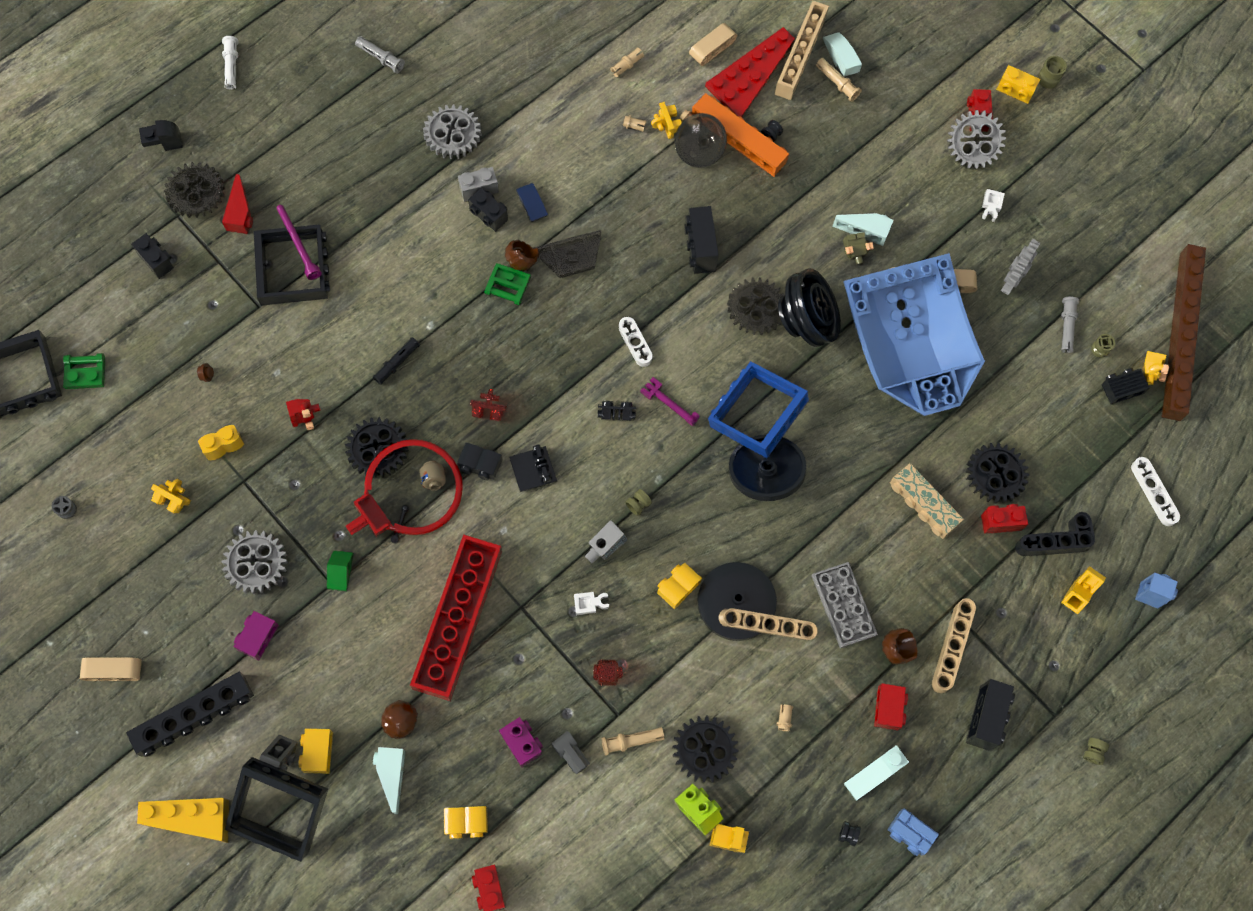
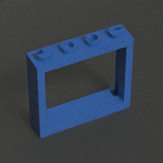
M750 361L747 367L741 370L738 379L731 383L726 395L720 398L718 406L711 410V415L708 418L710 427L768 458L809 401L808 391ZM753 378L793 398L761 443L721 422Z

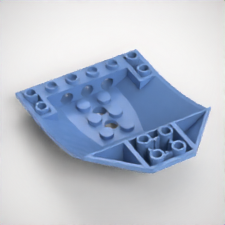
M950 253L843 281L859 340L878 389L923 416L960 406L985 360L973 334L962 302ZM898 300H902L905 303L903 310L897 308ZM905 317L911 321L909 328H904L901 324L902 319Z

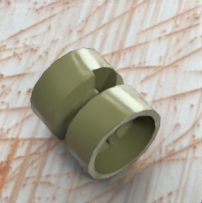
M1059 56L1048 57L1038 74L1039 84L1044 88H1055L1067 69L1066 61Z

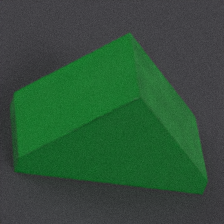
M333 551L327 563L328 590L347 592L354 553Z

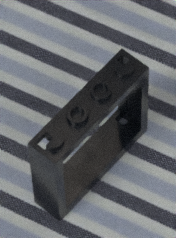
M320 224L294 227L300 240L317 238L318 262L321 276L320 288L268 293L265 244L293 240L287 228L254 231L257 299L261 306L328 299L327 292H330L329 280L327 281L326 275H329V266L325 264V259L328 258L327 247H324V242H327L326 231H322Z
M40 330L0 342V359L40 346L51 387L0 404V417L7 414H16L19 410L25 408H34L40 403L51 402L62 396L46 337Z
M251 757L242 766L225 830L301 862L310 851L328 788ZM252 779L314 804L303 842L241 817Z

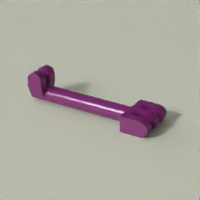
M654 377L650 379L653 385L650 383L645 385L649 391L645 388L640 390L649 400L656 396L691 426L698 422L699 414L693 412L690 415L661 392L662 383Z

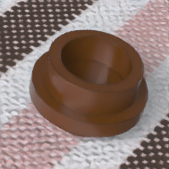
M204 363L197 368L199 380L204 382L212 380L214 370L208 363Z

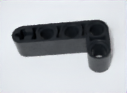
M1079 512L1070 519L1068 523L1069 532L1027 534L1016 543L1015 550L1021 556L1085 552L1095 543L1092 519L1089 514ZM1077 520H1080L1083 523V526H1080L1077 523ZM1080 538H1083L1087 545L1082 544ZM1061 539L1065 540L1068 546L1063 545ZM1042 541H1046L1049 545V548L1045 547L1042 544Z

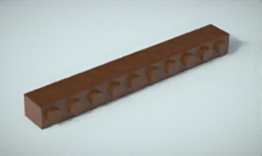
M1188 244L1180 253L1168 356L1169 370L1168 374H1166L1162 418L1181 421L1189 414L1206 247Z

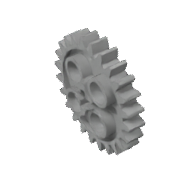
M454 104L450 109L445 105V110L438 107V113L432 111L433 117L427 116L428 121L424 122L425 127L423 128L424 140H426V145L430 146L431 152L436 151L437 156L442 153L443 158L449 155L450 159H452L453 155H456L459 159L461 153L466 156V151L472 153V147L477 148V142H480L481 125L478 117H474V112L469 113L468 108L463 111L462 105L458 109H455Z
M975 110L974 115H972L971 111H969L968 117L964 114L961 115L962 121L959 119L955 120L957 126H950L954 131L948 132V135L952 136L951 139L947 140V142L952 143L948 149L954 150L950 154L951 156L957 155L955 162L960 159L962 160L961 166L967 163V168H970L974 164V168L977 169L980 164L984 168L985 162L989 165L992 164L991 158L994 160L998 159L995 155L996 153H1003L999 148L1005 147L1001 143V141L1006 139V137L1001 136L1005 130L999 129L1003 125L1002 123L996 124L998 117L993 120L991 119L992 113L985 116L986 111H983L979 115L978 110ZM983 125L989 127L990 132L988 135L982 134L981 128ZM965 126H969L972 129L971 135L966 136L963 133ZM977 135V138L991 137L992 141H979L976 144L975 141L961 142L960 139L974 138ZM986 143L989 145L988 153L981 151L982 144ZM965 144H969L972 148L969 154L963 151Z
M1032 239L1028 247L1024 246L1019 256H1016L1009 268L1010 271L1004 279L1005 284L1001 289L1002 292L1009 295L1013 287L1016 288L1021 279L1026 276L1032 266V261L1038 253L1036 250L1040 242Z
M257 530L254 531L253 535L247 531L246 537L239 534V541L232 539L234 545L233 547L226 546L230 552L223 553L227 559L221 561L223 565H226V567L222 568V571L227 573L224 577L230 580V585H236L235 588L238 591L243 588L245 594L250 589L253 595H255L257 589L263 593L264 587L271 590V583L278 585L276 579H283L280 572L287 571L282 565L288 564V561L283 559L288 555L286 552H283L285 549L283 544L279 545V539L273 540L274 536L272 534L267 537L265 531L259 535ZM245 549H250L247 556H241ZM270 549L268 555L261 556L263 550ZM269 568L266 575H260L262 569ZM243 569H249L246 575L240 576V572Z

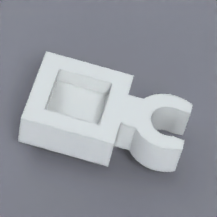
M990 189L986 190L982 208H986L982 215L984 220L987 214L992 215V222L996 220L997 212H1000L1005 193Z
M594 592L574 594L576 615L596 613L595 607L608 609L609 604L601 603L603 598H608V594L602 593L598 597H594Z

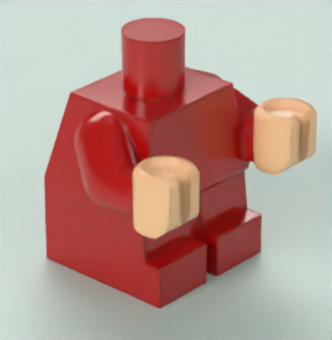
M309 399L287 401L286 405L293 428L298 427V424L305 423L307 430L314 429L311 420L314 419V412L321 411L319 403L311 405Z

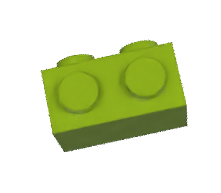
M692 784L674 801L683 814L706 835L724 819L720 813L722 808L715 800L710 801L708 799L709 795L702 787L698 789Z

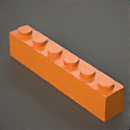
M705 93L692 107V115L702 122L703 126L773 177L787 163L789 153L785 148L778 146L770 137L764 136L756 127L746 123L742 117L735 115L728 107L720 104L716 98Z

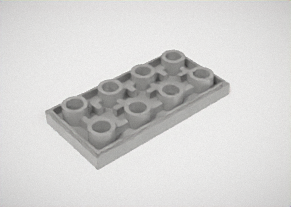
M849 562L811 575L840 648L878 635Z

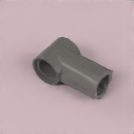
M568 731L551 743L559 756L565 759L576 775L590 765L589 761L577 747V742Z

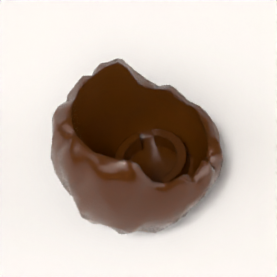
M513 240L505 248L506 260L513 269L518 271L528 270L537 262L539 257V249H533L524 241Z
M898 628L890 630L884 636L882 651L889 662L898 665L908 663L917 658L916 641L909 629Z
M397 700L389 704L381 716V726L384 733L390 738H405L414 730L418 713L411 703L403 700Z

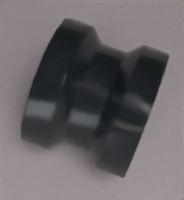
M770 120L768 126L764 127L761 133L764 136L770 137L775 142L777 136L783 133V128L777 121Z
M844 821L838 841L849 842L851 846L855 847L860 835L861 826H852L849 822Z

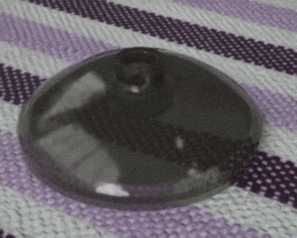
M705 113L694 114L685 119L679 126L675 136V148L679 157L686 164L696 168H705L716 163L724 154L727 146L725 127L716 117ZM703 140H707L706 145L703 146Z

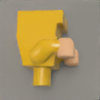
M1147 351L1143 375L1148 385H1153L1154 380L1157 381V379L1165 382L1166 374H1168L1169 366L1164 365L1166 355Z

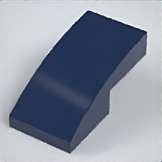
M533 183L516 189L530 222L548 215Z

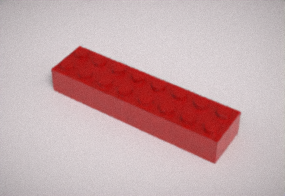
M463 534L410 683L412 690L451 702L502 554L500 545Z

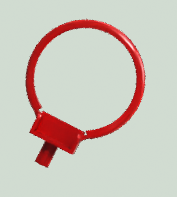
M403 440L386 447L375 457L367 470L364 495L354 501V506L361 516L345 527L351 535H354L368 525L376 537L386 530L404 535H422L439 529L453 517L461 502L463 483L457 464L444 449L424 440ZM405 446L426 447L442 456L451 467L456 483L455 497L447 513L435 523L424 527H406L397 523L393 526L372 495L368 493V491L372 490V479L378 464L385 456L396 449Z

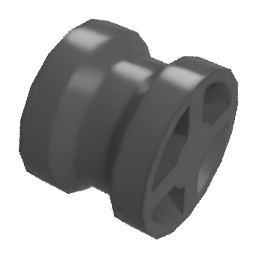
M59 496L52 502V510L63 519L71 518L76 513L75 503L66 496Z

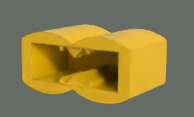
M234 425L225 426L219 429L217 433L204 435L198 440L200 448L208 460L219 459L226 452L237 451L244 445L240 433Z
M683 563L681 566L678 564L671 571L673 575L669 579L664 578L657 586L659 587L657 594L673 609H676L702 581V578L686 563Z
M486 806L444 808V834L449 835L450 839H460L462 834H470V838L483 837V833H488Z

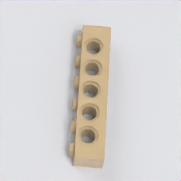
M812 1L777 82L775 95L788 100L792 99L826 19L828 5Z

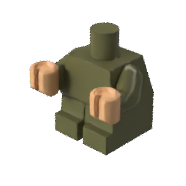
M864 232L847 235L843 239L844 252L850 260L855 259L856 265L863 264L862 257L874 249L873 242L866 243Z

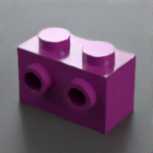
M253 611L252 615H248L243 631L235 637V645L233 647L259 661L279 625L276 621Z
M519 717L500 729L499 732L522 768L542 755L540 749L543 746L537 737L533 739L530 734L532 728L527 720L522 721Z

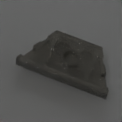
M601 230L541 245L533 249H539L538 258L559 278L593 270L596 266Z

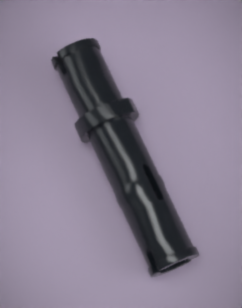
M411 337L389 361L383 363L384 366L372 376L373 379L382 385L391 374L397 372L396 369L420 346L419 342Z

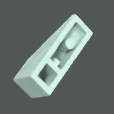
M877 213L836 215L832 227L850 234L864 232L866 240L883 246L893 220L886 215Z
M896 745L845 782L844 785L857 801L909 763V761Z
M378 747V752L374 753L373 765H376V770L392 813L398 814L405 750Z

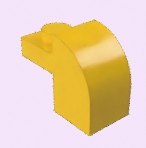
M1089 566L1075 580L1061 603L1079 614L1089 603L1094 592L1104 583L1106 577Z
M718 824L712 830L709 846L745 853L749 832L744 831L745 828Z

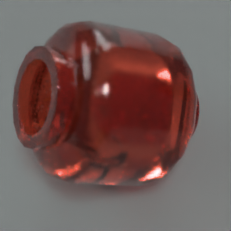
M601 659L593 666V679L597 680L598 685L614 686L617 685L618 679L623 677V668L618 666L617 660Z

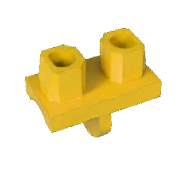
M665 102L659 103L661 109L658 112L659 114L654 115L655 119H653L651 125L655 129L658 128L659 131L665 129L668 139L674 138V133L682 130L680 119L671 120L672 117L677 116V109L675 105L666 106Z
M175 479L173 482L167 480L165 485L160 484L158 486L153 484L151 490L155 491L151 501L164 505L166 499L171 500L167 509L172 513H179L183 506H187L191 502L190 499L181 495L185 489L181 487L182 481L179 479Z

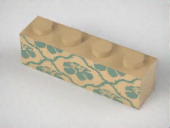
M911 463L892 478L890 482L892 489L897 494L900 493L905 499L906 504L918 512L919 518L932 527L931 529L935 535L944 539L964 520Z

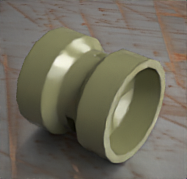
M1101 334L1091 346L1092 353L1099 358L1106 357L1115 347V339L1109 334Z
M639 489L635 492L634 497L628 498L625 501V504L634 515L638 516L642 513L643 508L649 507L652 504V501L643 490Z
M1089 738L1088 750L1085 751L1083 758L1093 764L1103 765L1105 760L1104 754L1108 751L1109 744L1096 738Z

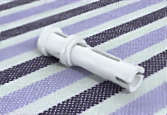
M225 36L222 39L224 44L222 56L225 59L224 87L233 90L236 88L238 39L234 36Z

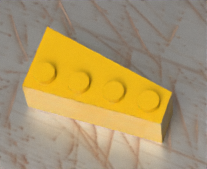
M225 798L138 802L137 824L228 843V831L225 830V826L229 816V800Z

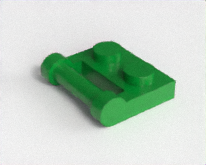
M496 263L485 288V294L489 296L492 294L513 301L514 304L520 306L531 279V274ZM495 284H498V285H501V286H504V287H507V288L516 290V291H518V292H517V294L515 295V294H512V293H509V292H506V291H503V290L494 288V285H495Z
M97 353L95 356L77 357L64 355L63 387L65 389L104 387V353ZM97 363V367L72 369L73 364Z

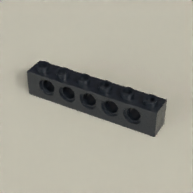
M239 671L127 731L126 734L136 755L148 757L156 752L155 749L173 744L179 736L182 735L184 737L193 733L194 728L210 724L214 717L218 715L224 716L232 711L231 708L248 703L254 694L245 676ZM233 691V697L230 700H225L226 693ZM214 701L215 705L213 709L207 710L206 706L208 702ZM191 711H195V718L188 721V714ZM176 721V728L169 731L170 723ZM157 731V738L154 741H150L151 733Z

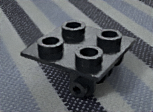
M602 401V404H598V408H602V410H598L597 418H601V420H611V409H613V420L615 419V409H619L618 420H620L621 409L622 420L631 421L635 419L636 412H632V409H636V406H633L632 402L621 401V405H613V401Z
M538 444L533 446V450L509 457L520 492L557 481L546 446L541 447Z

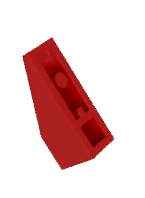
M236 174L222 223L226 231L248 234L249 228H252L253 217L251 216L244 184L240 175Z

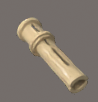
M824 58L817 62L816 67L838 86L840 92L845 93L849 97V101H854L860 95L862 90L859 87H855L851 83V79L842 76Z
M659 727L630 735L620 733L616 737L607 739L602 737L603 751L605 756H607L611 752L620 750L625 752L627 748L664 740L663 729Z

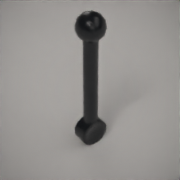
M407 505L401 507L402 513L398 522L399 525H402L405 514L409 510ZM397 532L390 539L393 544L399 541V533Z

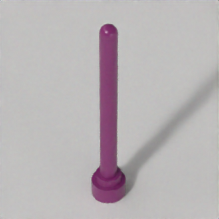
M278 205L277 211L305 264L304 272L308 280L317 279L321 276L319 267L312 263L284 206Z

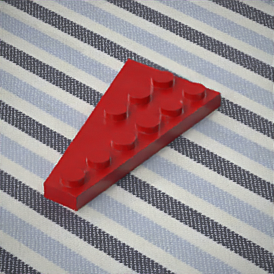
M784 27L707 81L705 87L723 106L728 107L735 115L743 118L746 110L749 109L755 97L758 96L769 80L770 75L793 45L795 38Z

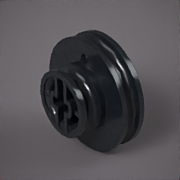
M812 268L789 276L785 286V295L780 297L778 303L779 315L786 331L795 338L801 336L804 341L814 347L835 341L841 329L840 312L833 291L825 278Z

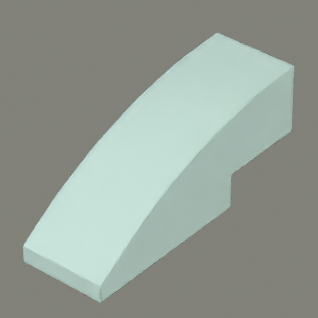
M838 32L823 37V41L835 66H839L844 77L860 72L862 63L853 47L842 34Z

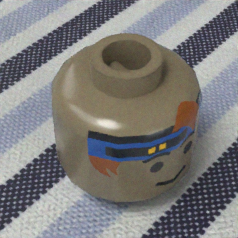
M429 461L421 467L419 474L424 488L437 491L446 483L445 470L442 464L436 461Z

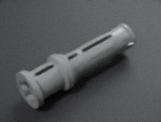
M362 36L357 38L355 42L357 47L380 60L383 66L393 69L394 73L398 74L401 72L405 64L402 58L398 59L392 52L382 50Z
M1065 297L1062 299L1064 310L1061 317L1064 323L1061 351L1065 353V350H1067L1066 353H1072L1074 350L1075 320L1078 318L1077 305L1079 304V299L1076 297Z

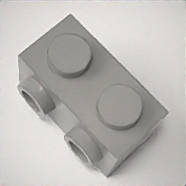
M493 167L481 168L471 173L465 172L458 176L464 202L468 201L480 188L484 191H489L491 194L499 193Z

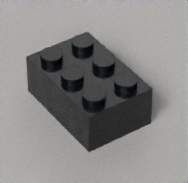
M711 206L689 208L688 215H685L686 224H684L685 235H688L686 243L687 251H690L691 255L689 257L690 268L693 267L694 274L716 272L719 254Z
M989 679L980 686L966 739L967 744L988 751L1003 744L1006 733L1003 732L1004 726L1008 724L1010 719L1009 706L1013 704L1015 699V693H1013L1014 686L993 679Z

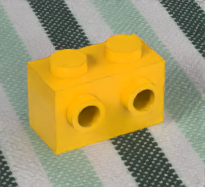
M1008 65L996 90L1028 104L1040 79Z
M305 729V734L301 735L300 744L303 747V755L299 756V768L304 773L330 774L333 732L330 729Z

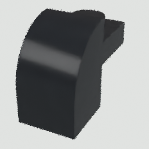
M156 120V125L139 128L143 147L162 144L165 151L183 148L181 132L178 126L171 121Z

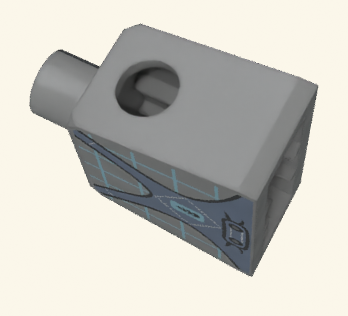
M610 520L589 541L592 548L584 556L591 564L600 556L606 560L628 539ZM606 543L604 548H600L601 544Z

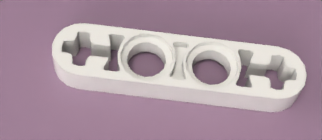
M1145 457L1137 458L1131 465L1132 472L1161 523L1165 526H1173L1180 519V514L1151 462ZM1139 464H1140V465H1144L1145 468H1144V469H1143V468H1140V469H1139V468H1138V465H1139ZM1147 479H1152L1155 482L1154 488L1146 484ZM1156 496H1162L1165 503L1163 505L1157 503ZM1167 515H1172L1173 518H1172V519H1167L1166 516H1167Z

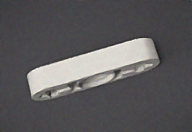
M631 317L622 318L619 322V331L633 358L641 367L650 365L652 362V352L636 322ZM625 323H627V325H630V335L628 329L626 327L624 328ZM638 338L641 343L638 346H634L630 343V340ZM642 349V353L644 356H647V360L640 359L641 353L639 350Z

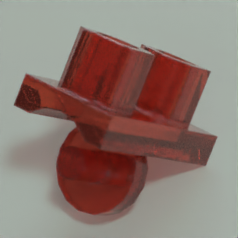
M489 389L488 394H480V399H486V402L471 400L470 406H472L473 417L483 418L484 409L488 408L491 409L490 420L500 421L503 411H506L507 406L492 403V401L499 402L500 396L493 395V389Z

